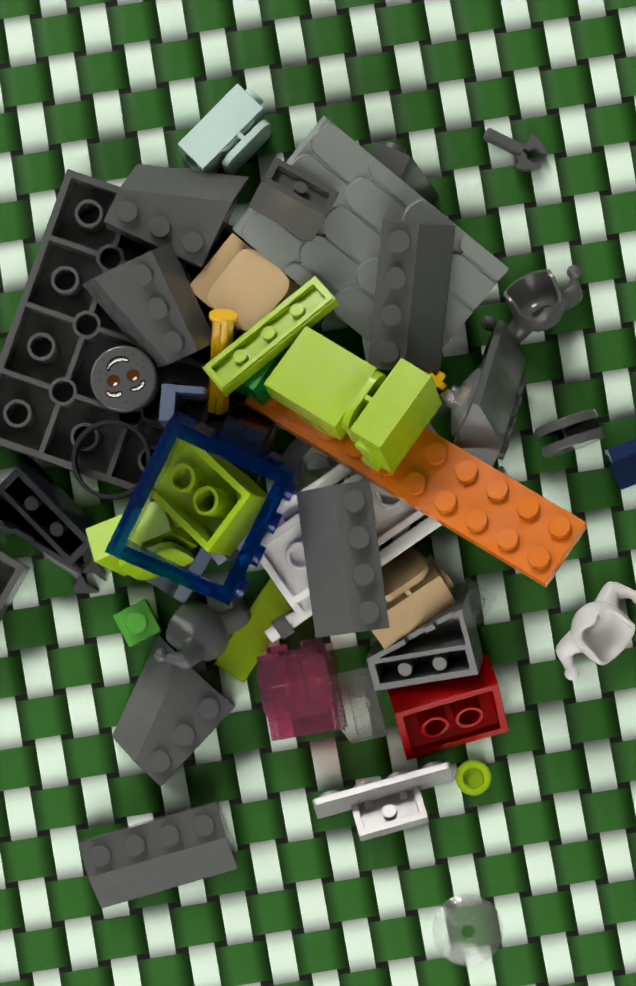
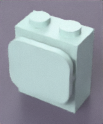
M237 83L178 143L182 159L195 171L217 173L223 166V171L226 174L233 175L263 146L271 135V125L264 119V108L261 106L263 100L250 87L244 90Z

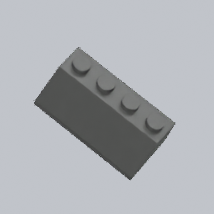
M382 219L368 363L377 369L392 370L400 358L424 372L440 371L455 226Z
M499 319L475 371L453 443L492 467L496 458L503 460L510 443V440L507 438L510 437L515 425L516 418L514 417L520 406L521 394L528 376L522 374L526 359L505 321Z
M370 480L296 492L315 637L390 628Z
M219 800L89 837L78 843L88 879L101 909L238 869Z

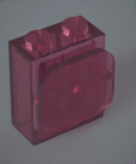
M321 638L300 641L301 649L288 651L287 644L266 648L267 655L257 657L259 667L257 670L258 685L263 711L268 717L272 741L347 727L332 643L322 644Z

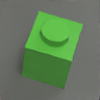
M143 599L113 615L129 647H134L164 631L147 599Z

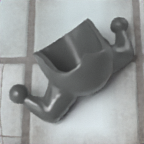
M571 265L568 267L567 275L570 280L567 289H561L551 270L547 269L529 273L517 279L505 289L503 294L512 313V320L508 325V329L517 345L527 338L532 331L540 332L553 328L561 320L564 312L581 302L583 293L579 277L582 274V270L579 266ZM485 316L481 321V327L492 333L496 325V319L492 316Z
M230 586L225 590V597L232 601V608L226 611L218 612L196 599L189 600L181 605L172 616L166 630V640L178 652H168L166 648L160 647L154 653L155 660L158 663L168 662L187 670L198 663L213 661L221 656L228 646L230 635L248 624L251 619V611L240 597V590L235 586Z

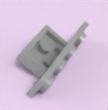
M430 762L424 765L422 769L409 773L398 771L389 775L387 779L380 781H362L348 790L324 792L319 798L312 800L313 806L319 819L352 810L360 841H365L429 823L421 790L454 781L450 762Z

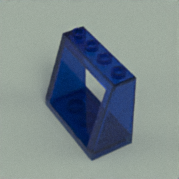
M178 411L170 417L105 552L221 603L230 605L233 597L241 600L250 582V579L244 577L250 564L255 567L258 566L267 548L260 544L266 531L274 534L283 516L276 512L282 499L290 502L299 484L298 481L293 479L297 470ZM180 440L274 481L223 586L131 541Z

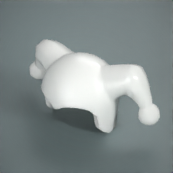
M610 581L602 587L594 602L587 603L575 613L571 623V630L559 641L555 650L565 668L564 674L566 679L575 680L579 676L578 668L573 665L572 656L575 653L583 652L598 665H605L615 659L628 645L634 635L635 624L618 606L620 599L629 598L636 603V590Z

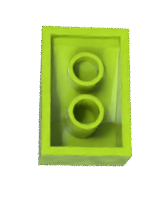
M183 427L178 428L138 483L208 553L225 556L232 555L273 500L249 476Z

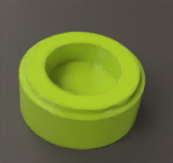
M467 760L457 768L455 781L463 793L477 796L489 788L491 773L483 762Z

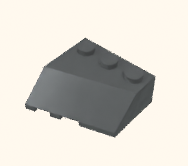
M137 164L119 188L104 219V223L107 229L152 250L171 243L180 263L201 272L210 261L249 177Z
M171 243L151 250L82 284L133 344L148 355L156 369L211 345L212 331Z
M158 634L112 737L141 769L157 784L162 786L236 706L194 667L184 670L168 662L158 663L154 658V653L158 648L164 647L168 652H177Z

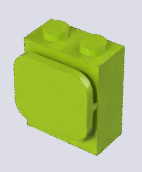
M305 326L267 378L264 386L271 398L296 412L301 420L329 437L342 440L347 433L343 426V417L347 408L370 376L378 371V369Z
M400 358L388 376L380 371L373 373L351 402L344 414L343 426L349 438L355 442V448L361 452V460L370 468L376 471L383 468L393 474L442 405L432 376Z
M156 501L86 528L94 562L122 576L129 575L137 580L154 579L189 565L194 560L190 550L199 547L198 542Z

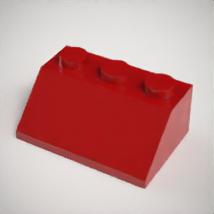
M488 654L484 655L478 675L387 689L407 760L509 731L498 681Z

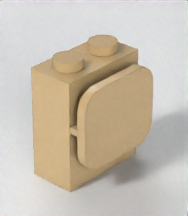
M233 233L190 284L197 301L210 311L214 309H230L238 314V320L234 322L233 329L240 335H243L300 288L280 268Z
M411 546L381 567L390 628L371 631L385 650L456 602L449 589L454 587V584L431 554L425 557L417 547Z

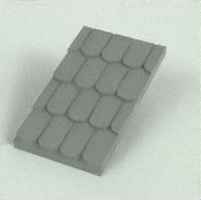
M324 115L286 161L289 165L339 192L337 199L313 241L304 239L250 207L233 227L235 233L301 287L316 276L339 303L332 312L369 342L371 339L382 219L455 226L443 348L473 313V310L479 306L493 289L497 281L509 269Z

